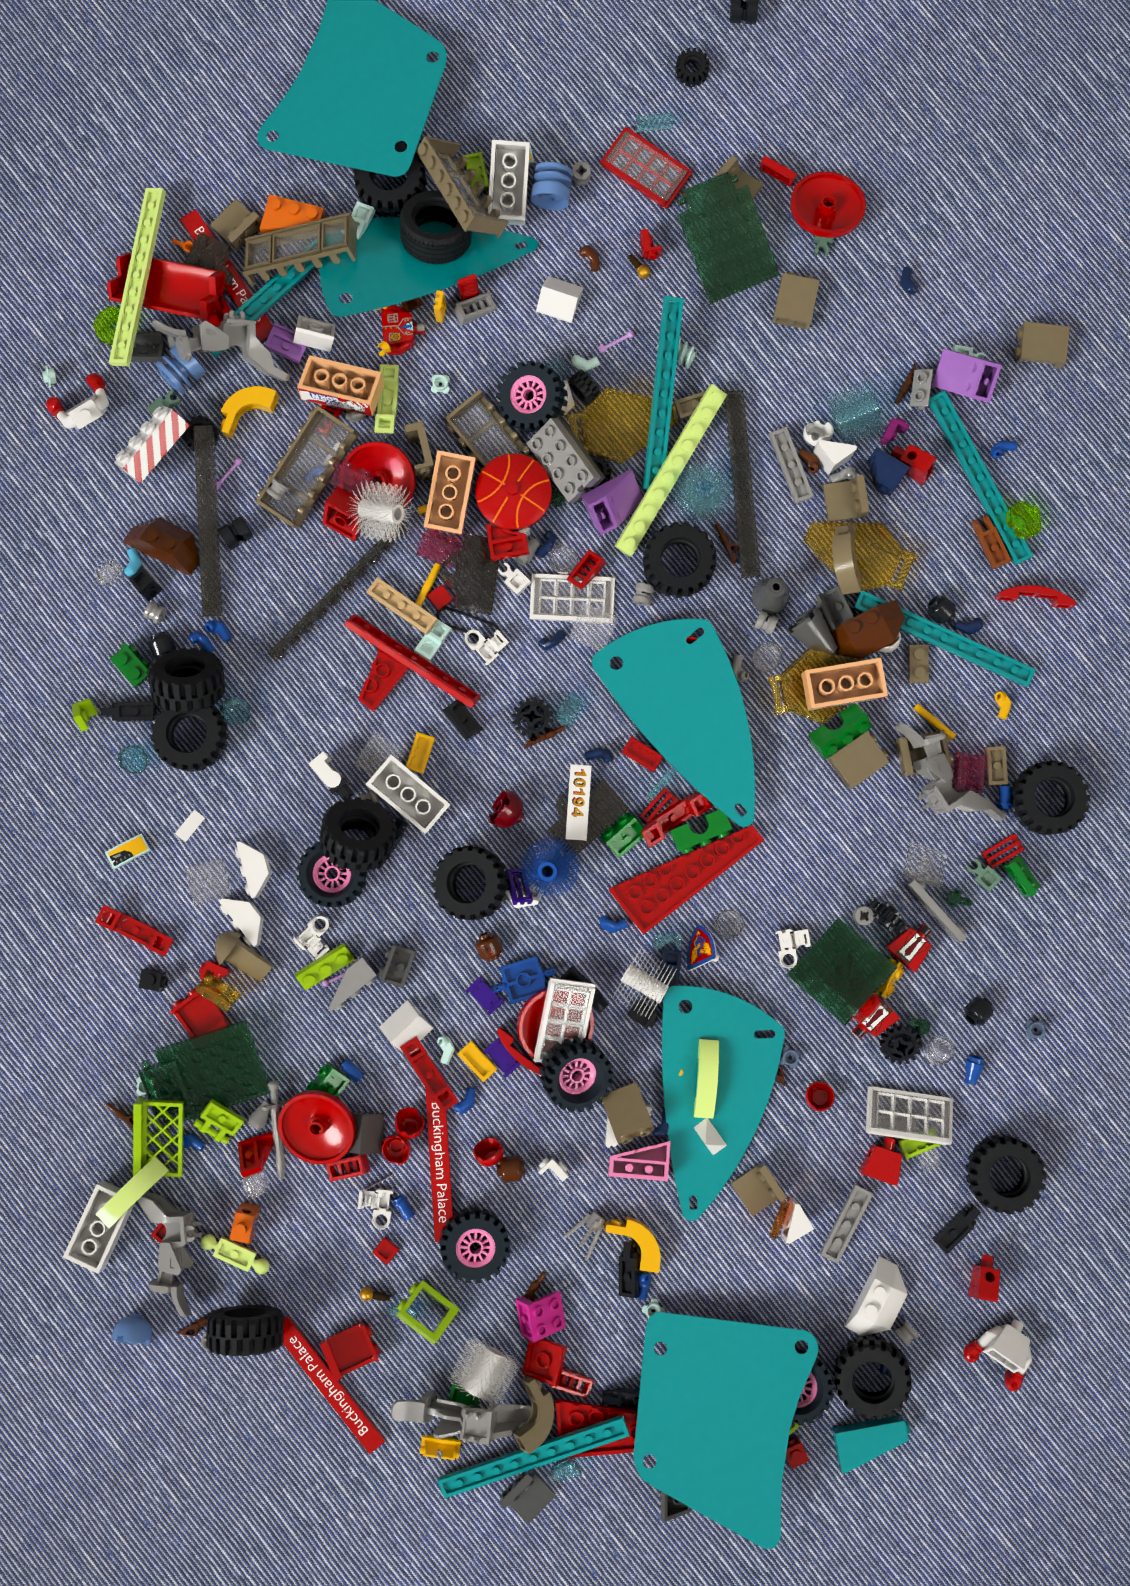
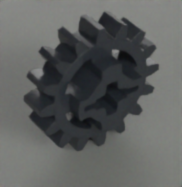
M536 697L531 702L529 698H526V703L520 701L521 707H514L517 714H512V717L516 719L512 722L513 726H517L515 730L517 732L522 731V737L528 734L529 739H532L533 735L539 739L540 733L545 736V729L551 730L549 723L554 722L552 718H549L553 715L552 711H548L550 708L549 704L543 706L544 700L542 699L540 702H537ZM538 708L542 709L545 715L539 714ZM532 715H535L537 719H534L533 722H531L529 718H532ZM520 721L526 723L528 728H524Z
M874 899L869 905V908L874 913L873 917L888 931L893 929L900 934L907 928V925L901 920L903 916L888 902L883 904Z
M900 1023L899 1027L892 1024L893 1029L887 1028L886 1034L881 1033L882 1039L879 1040L881 1053H884L885 1059L890 1058L891 1063L897 1060L899 1065L902 1064V1061L909 1064L910 1058L916 1060L915 1054H921L919 1049L923 1047L921 1036L916 1028L912 1030L910 1024L906 1027L903 1026V1023ZM898 1040L901 1041V1043H902V1045H903V1048L901 1047V1045H899V1041H898Z

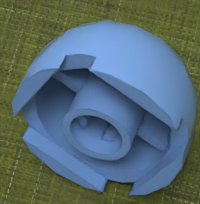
M131 1313L130 1317H124L116 1323L111 1340L131 1345L142 1343L144 1346H150L152 1328L148 1321L142 1319L143 1315Z

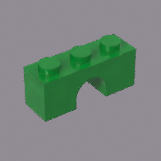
M853 703L839 713L843 725L838 729L831 730L823 724L808 735L813 748L824 759L834 755L838 750L872 727L868 715L857 704Z
M721 810L705 815L707 829L702 834L694 833L688 823L669 831L677 851H683L686 854L694 850V845L700 843L702 847L711 843V838L718 836L720 839L729 835L728 831L732 829L727 815Z

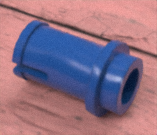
M1000 786L999 803H997V806H999L1000 810H1011L1013 806L1011 804L1012 787Z
M347 1058L340 1065L341 1071H345L355 1083L364 1075L353 1063V1059Z
M401 1194L393 1199V1206L398 1208L404 1221L409 1220L415 1215L407 1202V1196L404 1197Z

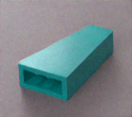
M902 1415L832 1427L839 1468L842 1474L909 1441L908 1433H910V1426L908 1421H905Z

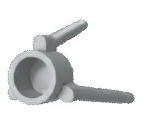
M594 1211L591 1215L587 1213L578 1224L564 1235V1239L588 1222L586 1226L589 1230L579 1244L582 1247L593 1231L596 1232L585 1257V1260L588 1261L599 1235L605 1227L604 1223L606 1220Z

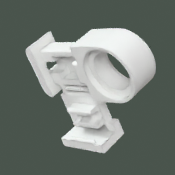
M469 630L465 635V643L472 651L476 650L485 660L486 663L484 665L486 666L497 658L498 653H494L496 651L499 652L509 643L499 630H496L493 633L495 636L491 639L488 638L487 641L479 631ZM469 634H477L479 641L476 644L469 643Z
M321 914L314 916L307 923L308 927L298 937L293 936L294 942L302 950H306L305 946H307V950L316 960L330 949L327 944L324 945L320 941V936L329 927L327 917ZM323 919L326 925L324 928L318 929L314 925L315 921Z
M791 929L776 931L775 934L779 935L781 951H778L779 959L783 967L793 968L796 965V949L800 945H805V947L811 946L808 929L794 931L792 934H790V932H793ZM784 955H793V964H784Z
M378 1188L376 1192H379V1194H376L375 1191L360 1190L358 1209L364 1208V1206H371V1209L374 1208L372 1219L374 1227L380 1230L387 1228L391 1222L392 1210H389L390 1196L394 1193V1190ZM383 1214L387 1217L385 1225L377 1223L376 1217Z

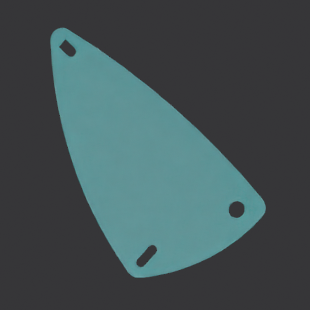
M400 217L372 218L364 234L359 240L357 239L356 261L351 260L347 251L338 253L340 255V263L338 264L333 263L329 256L321 257L322 267L319 268L320 283L325 302L331 314L337 317H345L395 305L457 285V281L472 274H475L476 277L536 250L538 242L531 237L505 230L499 239L495 234L472 231L471 244L460 258L446 264H428L414 258L402 245ZM438 221L425 222L418 226L426 232L436 234L446 233L454 229L452 226ZM339 232L327 234L325 237V247L344 242ZM523 241L527 244V247L520 249L514 247L515 244ZM348 293L353 299L350 303H342L339 300V296Z
M677 619L655 623L627 633L598 651L592 658L594 670L643 735L713 805L739 826H750L754 821L755 771L750 729L734 671L712 624L706 619ZM698 628H703L704 634L692 644L686 642L687 637ZM616 656L620 657L623 661L622 667L618 670L612 669L610 666V660ZM736 804H741L747 811L743 817L735 810Z
M671 986L666 991L663 1001L662 1074L666 1123L669 1125L667 1135L668 1141H670L671 1162L682 1214L688 1221H695L709 1207L727 1183L757 1130L778 1071L785 1031L771 1016L738 997L702 987ZM682 1000L691 1002L692 1009L689 1013H682L679 1010V1003ZM759 1030H773L775 1036L773 1038H756L754 1033ZM699 1039L719 1040L716 1104L714 1117L708 1119L727 1146L712 1155L693 1128L706 1119L693 1117L697 1089ZM682 1069L684 1073L680 1076L679 1073ZM691 1196L697 1197V1209H690L689 1199Z

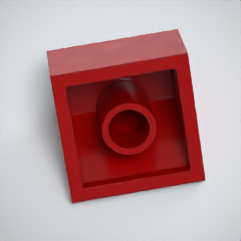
M337 486L325 501L322 524L355 542L361 532V529L357 532L361 523L358 521L360 520L359 514L352 516V514L358 513V509H353L358 507L352 505L358 506L356 503L360 501L347 490Z

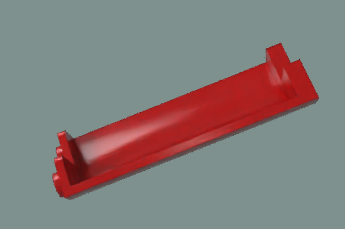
M126 252L116 258L118 276L107 282V291L111 301L122 302L132 253ZM153 257L142 307L208 321L219 307L217 304L219 296H223L225 272Z

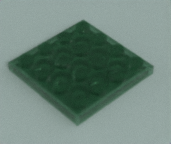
M837 918L789 971L787 976L846 1026L894 973L897 966Z

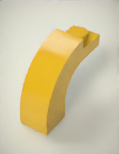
M252 386L243 388L231 395L221 409L222 414L226 417L221 423V431L224 436L233 438L239 419L247 411L260 409L273 414L280 397L277 391L267 387Z
M626 1216L625 1224L622 1223V1220L611 1219V1222L606 1221L605 1232L629 1236L638 1243L641 1250L639 1270L659 1273L661 1261L659 1246L654 1234L644 1223Z

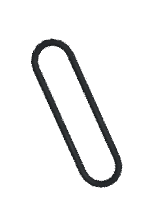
M443 607L441 610L437 612L436 617L438 620H440L439 615L441 611L450 610L455 613L470 617L472 619L494 626L497 630H499V627L495 623L452 609L450 607ZM445 623L449 627L456 629L458 631L464 633L468 632L467 630ZM471 633V634H470V635H473V636L478 637V635L475 634V633Z

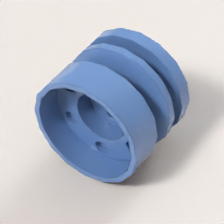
M541 162L537 164L533 171L534 184L531 187V202L535 206L546 210L556 211L567 208L570 201L569 188L572 185V170L556 162Z
M175 345L169 350L174 359L170 360L166 356H162L161 358L167 365L164 366L159 361L155 365L165 381L172 388L184 394L186 390L181 383L190 388L192 385L187 378L191 376L194 380L198 381L206 371L193 356L188 362L182 361L179 358Z

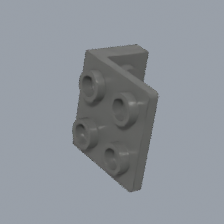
M531 1469L522 1472L500 1494V1504L504 1508L510 1505L529 1524L555 1497V1493Z

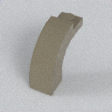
M854 523L835 527V536H832L834 568L843 595L862 592V575L858 568L855 554L856 528Z
M526 1376L521 1382L531 1400V1414L527 1422L514 1431L513 1435L520 1449L530 1454L545 1441L552 1428L554 1403L551 1393L542 1389L540 1382L536 1378Z

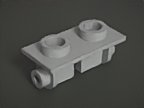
M933 369L914 370L910 407H918V410H925L929 406Z

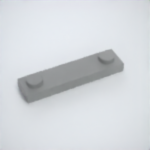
M787 427L770 432L768 434L794 503L798 504L813 498L814 495Z
M912 879L905 884L956 942L961 943L967 938L963 934L965 930L958 923H953L925 891V885L920 880Z
M854 1184L819 1253L821 1256L836 1264L839 1263L873 1196L872 1192Z

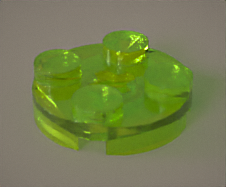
M108 306L102 310L93 323V328L98 338L109 346L113 345L115 329L109 330L110 325L117 323L120 308H115L114 306Z
M1018 501L1007 510V525L1009 528H1013L1015 531L1013 534L1018 538L1030 539L1041 532V512L1037 506H1032L1024 501Z

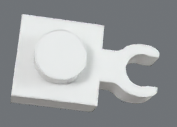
M504 563L507 571L502 572L498 569V572L501 576L507 577L504 583L519 596L531 584V581L518 568L512 572L509 564Z

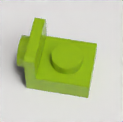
M90 698L72 704L73 719L81 732L89 729L88 721H90V717L98 714Z

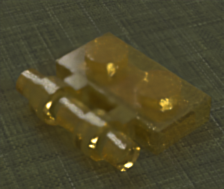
M210 973L195 989L202 997L209 999L227 1012L242 995L236 991V988L233 986L229 987L222 982L221 978L214 977Z

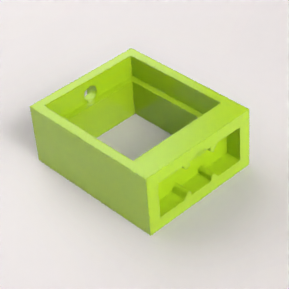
M422 1280L418 1284L415 1282L409 1289L410 1296L407 1300L403 1298L397 1306L399 1311L396 1316L430 1343L435 1344L460 1309ZM421 1290H424L448 1309L432 1332L406 1312Z

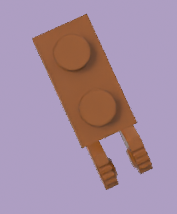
M985 515L982 517L987 531L983 532L977 520L971 523L992 570L1011 562V558L996 527L993 526L990 518Z

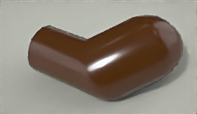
M584 245V247H581L579 254L581 257H587L590 260L591 271H599L598 253L591 246Z
M802 448L798 457L806 461L810 473H817L820 468L818 457Z

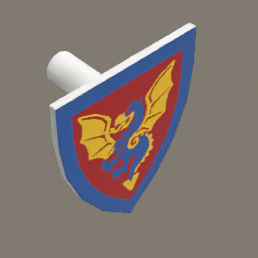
M697 924L688 944L687 971L696 969L708 962H717L719 960L715 941L711 933L699 924Z

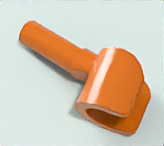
M176 239L172 240L173 244L181 246L190 255H195L192 249L194 247L198 248V246L190 240L186 242Z

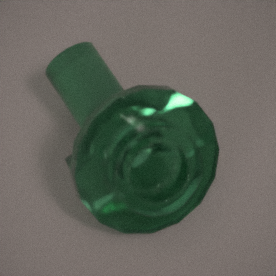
M556 488L552 491L550 504H554L555 507H563L562 503L565 502L564 496Z
M957 888L954 891L950 890L946 901L949 902L948 906L956 907L957 903L970 907L972 900L961 897L962 892Z
M914 1018L909 1020V1026L912 1030L916 1028L920 1036L927 1034L931 1029V1025L926 1019Z

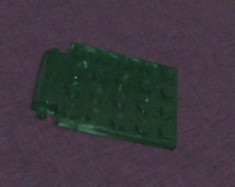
M728 172L682 190V197L677 199L679 207L685 204L687 211L677 216L710 304L780 275L748 185L736 190L734 183L738 182V177L736 174L730 176Z
M247 1020L155 1049L154 1052L158 1063L150 1065L149 1060H144L141 1062L143 1068L138 1071L148 1100L184 1101V1121L199 1117L211 1099L225 1107H230L270 1093L268 1087L269 1080ZM151 1106L154 1116H156L160 1110L156 1106ZM169 1107L166 1111L170 1115L174 1113L179 1114V1107ZM164 1114L158 1117H162L164 1123L170 1122Z

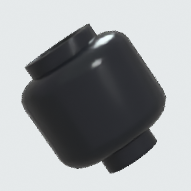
M944 595L935 596L927 605L928 615L940 624L949 623L956 616V605Z
M162 631L150 636L151 640L148 641V646L154 658H159L161 654H167L171 650L176 651V645L169 633Z
M973 998L964 1008L965 1019L973 1026L984 1025L993 1016L992 1003L987 998Z

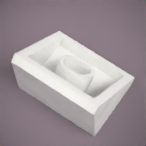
M548 276L542 285L536 312L572 323L584 288Z
M298 315L293 343L330 352L334 340L335 324Z
M819 440L813 450V454L818 457L819 463L829 475L851 459L857 446Z
M407 1000L379 1028L390 1043L402 1052L400 1048L402 1045L416 1036L421 1041L434 1027Z
M790 1197L781 1236L789 1244L814 1230L800 1204L793 1197Z

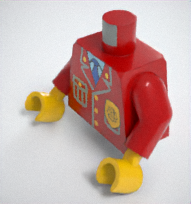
M397 305L383 307L384 311H381L383 342L377 346V348H382L383 350L379 352V355L384 356L387 353L388 355L401 356L411 349V346L415 345L414 335L425 334L424 322L413 323L412 314Z

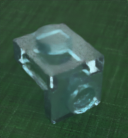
M569 692L559 707L555 719L571 727L586 702Z
M671 931L665 935L663 933L658 934L653 938L654 942L651 943L655 951L670 941L673 942L677 950L682 948L680 945L682 940L677 933L673 934Z

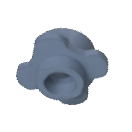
M1026 1021V1037L1028 1039H1043L1045 1037L1044 1021Z
M785 1046L782 1049L783 1054L779 1063L781 1065H789L790 1068H796L801 1053L799 1050L794 1051L790 1047Z

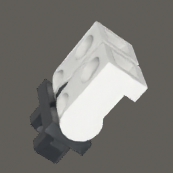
M323 751L309 763L310 767L330 787L329 791L333 795H339L343 801L346 798L352 797L354 793L348 787L351 783L330 766L329 762L332 759Z

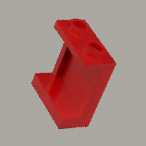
M198 987L194 988L188 993V998L184 1001L182 998L172 1005L173 1009L169 1011L171 1015L174 1014L192 1038L194 1041L192 1044L196 1049L201 1048L231 1025L205 987L200 989Z
M364 1321L319 1341L335 1382L342 1379V1376L370 1362L379 1361L378 1355L381 1354L377 1343H372L370 1337L373 1336L369 1324L365 1326Z

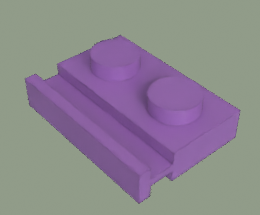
M274 323L264 347L270 352L300 364L307 346L293 343L295 331Z

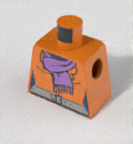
M246 1202L240 1204L235 1212L230 1240L247 1244L253 1243L261 1210L260 1205Z

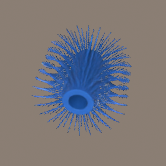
M546 838L540 840L543 843L535 842V846L532 844L529 849L532 848L535 851L538 846L544 847V849H541L540 852L535 851L536 853L533 855L530 854L532 853L530 850L526 852L528 853L525 856L527 861L523 863L528 867H523L522 869L527 871H519L527 874L530 880L528 883L533 881L529 887L536 881L537 883L540 881L536 889L539 887L537 894L540 890H542V893L546 891V894H543V896L546 895L547 898L549 897L548 890H550V887L552 891L551 897L554 890L555 895H557L556 892L563 893L565 891L567 893L568 887L565 885L563 889L561 884H567L566 882L570 879V876L574 877L572 879L577 878L575 870H569L577 869L580 873L579 867L573 865L581 866V864L575 863L576 861L580 862L575 859V853L574 857L570 853L573 847L564 854L562 851L566 845L561 850L564 842L559 846L560 842L552 843V838L549 841V849L547 846L548 839L547 842L545 841Z

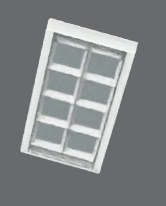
M532 574L529 619L613 623L615 578L595 576L581 590L567 581L569 575ZM577 576L574 578L580 583L583 581Z
M550 977L534 1053V1062L542 1063L543 1057L548 1059L547 1051L549 1049L554 1051L556 1049L555 1044L558 1042L561 1045L565 1044L564 1039L569 1038L573 1042L574 1037H579L581 1041H583V1038H586L595 984Z
M868 1086L866 1133L943 1145L952 1144L953 1099Z

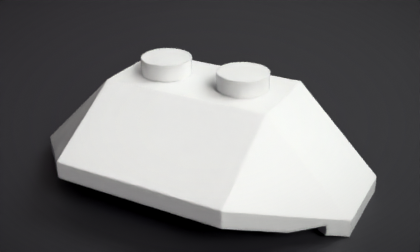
M879 1256L844 1325L846 1328L861 1336L891 1329L908 1295L896 1264Z

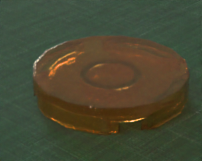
M785 1200L780 1205L769 1235L770 1238L775 1240L778 1238L790 1203Z

